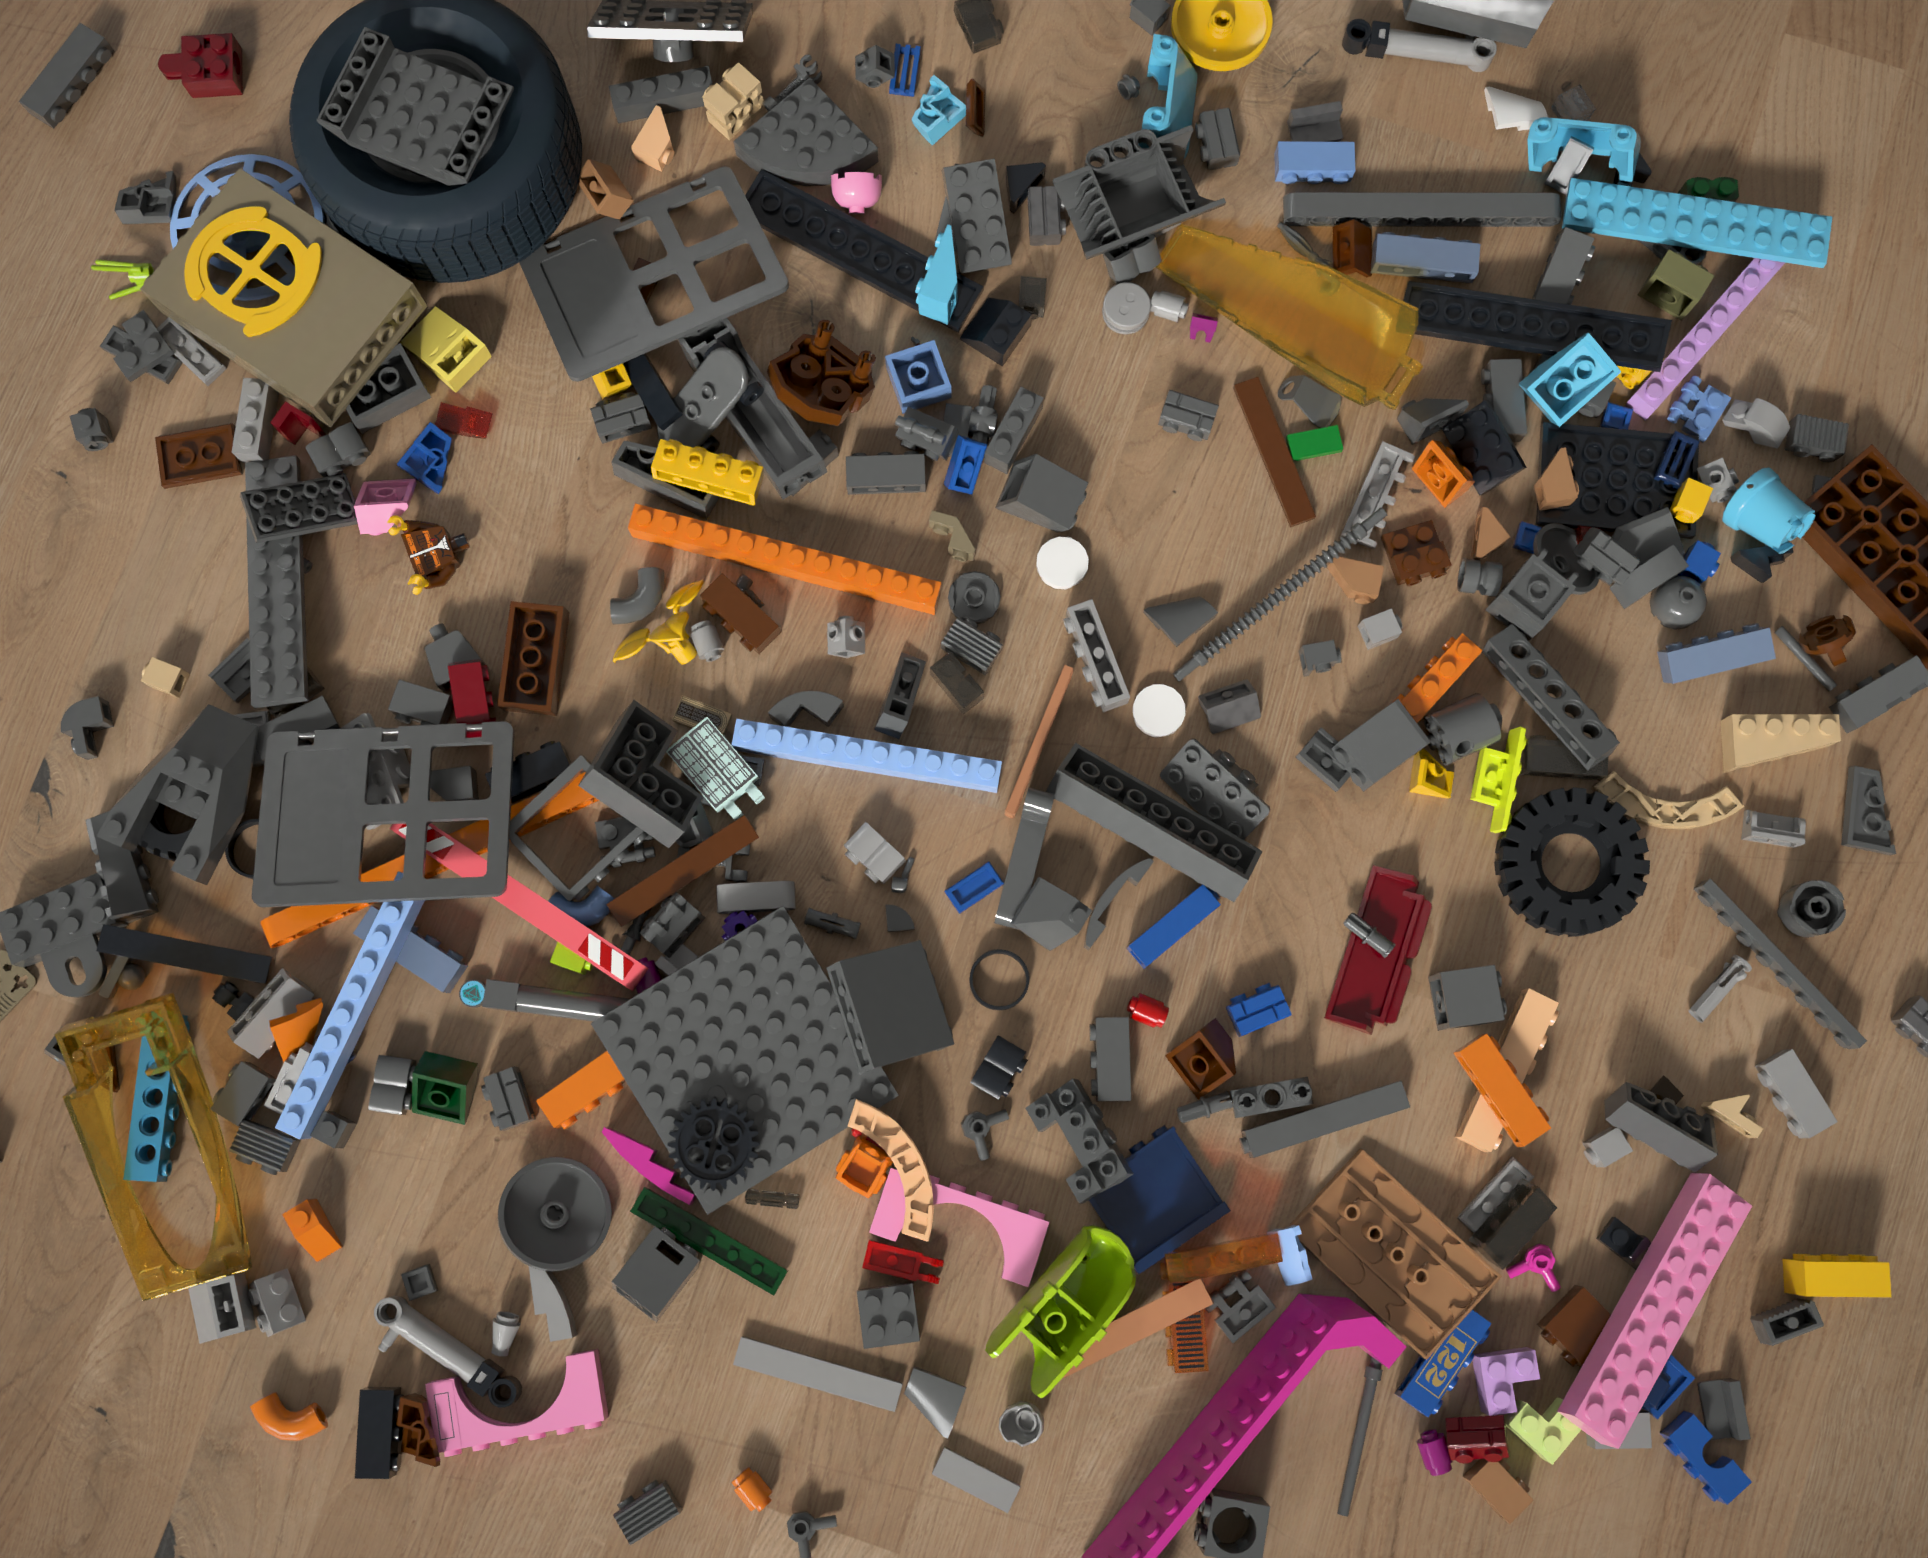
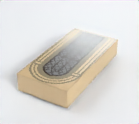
M682 695L672 720L689 728H694L704 718L708 717L724 736L732 714Z

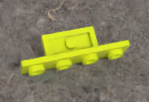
M1517 727L1509 731L1505 753L1487 747L1479 752L1470 800L1494 806L1490 832L1493 833L1506 831L1507 826L1510 825L1512 820L1510 810L1517 794L1515 784L1522 768L1520 762L1521 753L1527 741L1525 736L1526 728Z

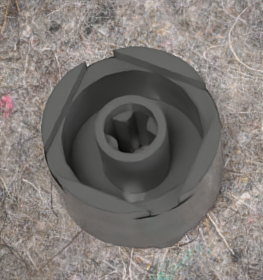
M1812 880L1789 888L1780 900L1777 914L1789 931L1798 936L1809 938L1836 930L1845 918L1846 909H1844L1843 895L1836 886L1827 881Z

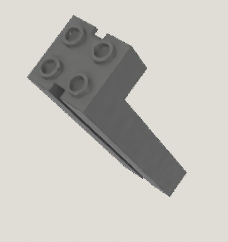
M728 318L678 339L689 366L694 373L703 363L706 351L715 343L724 341L729 349L734 350L744 361L747 373L751 378L748 385L758 381L764 387L763 394L754 403L744 406L739 400L727 414L726 419L756 462L763 466V472L783 500L800 490V485L806 481L811 483L827 473L823 458L783 402L777 398L769 382L744 349L738 332Z

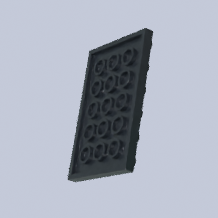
M1543 422L1540 426L1538 479L1559 449L1566 447L1567 455H1570L1572 458L1573 479L1578 483L1579 494L1578 498L1569 506L1540 511L1537 502L1536 525L1545 526L1557 523L1570 528L1589 530L1594 527L1602 531L1614 532L1616 527L1665 507H1668L1670 510L1678 489L1673 488L1674 485L1664 484L1663 480L1657 481L1654 477L1672 434L1562 424L1559 427L1554 423ZM1687 435L1696 440H1699V436ZM1680 439L1677 440L1670 460L1664 471L1665 474H1667L1669 471L1671 463L1681 442ZM1689 443L1686 444L1673 475L1676 479L1691 444ZM1699 445L1684 481L1688 478L1698 481ZM1672 515L1679 537L1693 539L1696 536V521L1693 524L1683 523Z

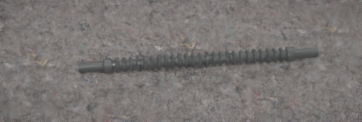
M1379 508L1361 524L1356 523L1353 525L1351 532L1346 531L1345 537L1340 536V541L1335 540L1333 546L1328 545V550H1322L1321 556L1316 555L1315 561L1311 559L1310 565L1305 564L1303 570L1298 569V574H1292V579H1286V584L1281 583L1280 589L1275 588L1273 594L1268 593L1269 597L1267 599L1262 598L1263 602L1261 604L1257 602L1256 608L1251 607L1250 613L1245 612L1243 618L1238 617L1239 621L1237 623L1233 621L1232 627L1227 626L1226 632H1220L1221 636H1215V640L1213 642L1210 640L1208 646L1203 645L1202 651L1197 650L1192 654L1193 658L1173 673L1174 677L1180 682L1198 666L1203 667L1209 662L1208 658H1214V653H1220V648L1226 649L1225 645L1227 643L1232 644L1231 640L1233 638L1238 639V634L1243 635L1244 629H1250L1249 625H1256L1255 621L1257 619L1259 621L1262 620V615L1267 616L1268 610L1273 611L1274 605H1280L1279 601L1282 600L1284 602L1286 596L1291 597V592H1297V587H1303V582L1308 583L1309 577L1314 578L1316 572L1321 573V568H1327V563H1333V558L1338 559L1339 553L1345 554V549H1351L1352 543L1357 544V539L1362 540L1365 538L1367 531L1387 516L1385 510Z

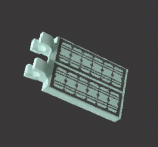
M708 717L704 718L666 751L717 813L725 808L736 821L744 814L734 802L744 793H747L756 805L765 799L760 790L753 784L759 777Z

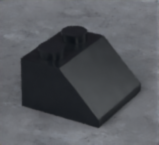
M988 297L961 335L960 340L1003 367L1031 327L1032 314L1012 301Z

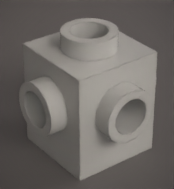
M1723 458L1697 468L1702 480L1700 483L1713 488L1709 497L1712 503L1727 501L1737 491L1735 486L1736 483H1739L1734 468L1728 470Z
M840 616L837 621L827 623L828 654L843 658L865 654V623L855 621L852 616Z

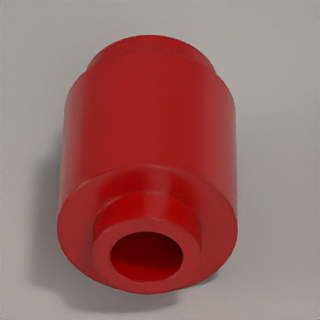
M1139 993L1137 997H1131L1126 1011L1130 1012L1129 1018L1153 1028L1155 1026L1162 1028L1166 1021L1169 1007L1164 1006V1002Z

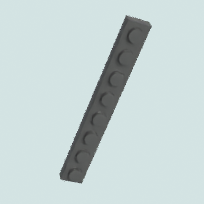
M1711 879L1700 882L1694 888L1698 893V899L1718 914L1717 918L1723 925L1731 927L1737 934L1736 938L1744 946L1750 947L1757 954L1755 956L1756 959L1776 974V980L1795 994L1794 997L1800 1005L1805 1008L1808 1007L1812 1011L1816 1022L1822 1027L1828 1028L1835 1035L1834 1040L1841 1047L1848 1050L1858 1049L1867 1042L1852 1024Z

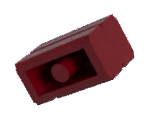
M1504 1415L1446 1418L1447 1446L1451 1460L1467 1464L1472 1462L1473 1459L1498 1462L1502 1458H1509Z

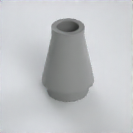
M504 1311L497 1312L496 1318L493 1319L492 1354L508 1356L509 1349L521 1325L518 1322L519 1315Z

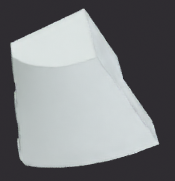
M1485 87L1484 89L1488 111H1492L1496 129L1517 127L1518 131L1528 130L1536 119L1548 117L1544 105L1539 101L1493 87Z

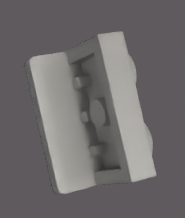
M288 1268L257 1279L249 1284V1300L253 1306H257L260 1315L257 1317V1322L261 1332H266L267 1337L306 1321Z

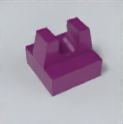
M1192 313L1190 339L1195 340L1197 332L1204 331L1206 333L1205 342L1210 343L1216 332L1218 318Z

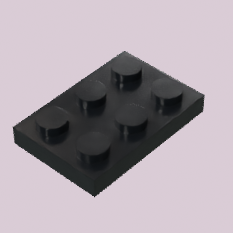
M1484 400L1442 428L1462 466L1471 472L1472 479L1475 481L1473 485L1479 495L1486 494L1527 468L1489 400Z

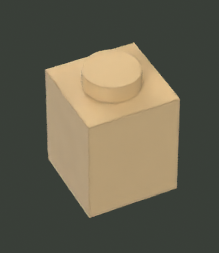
M152 657L142 670L141 682L151 688L180 698L190 674L179 667Z

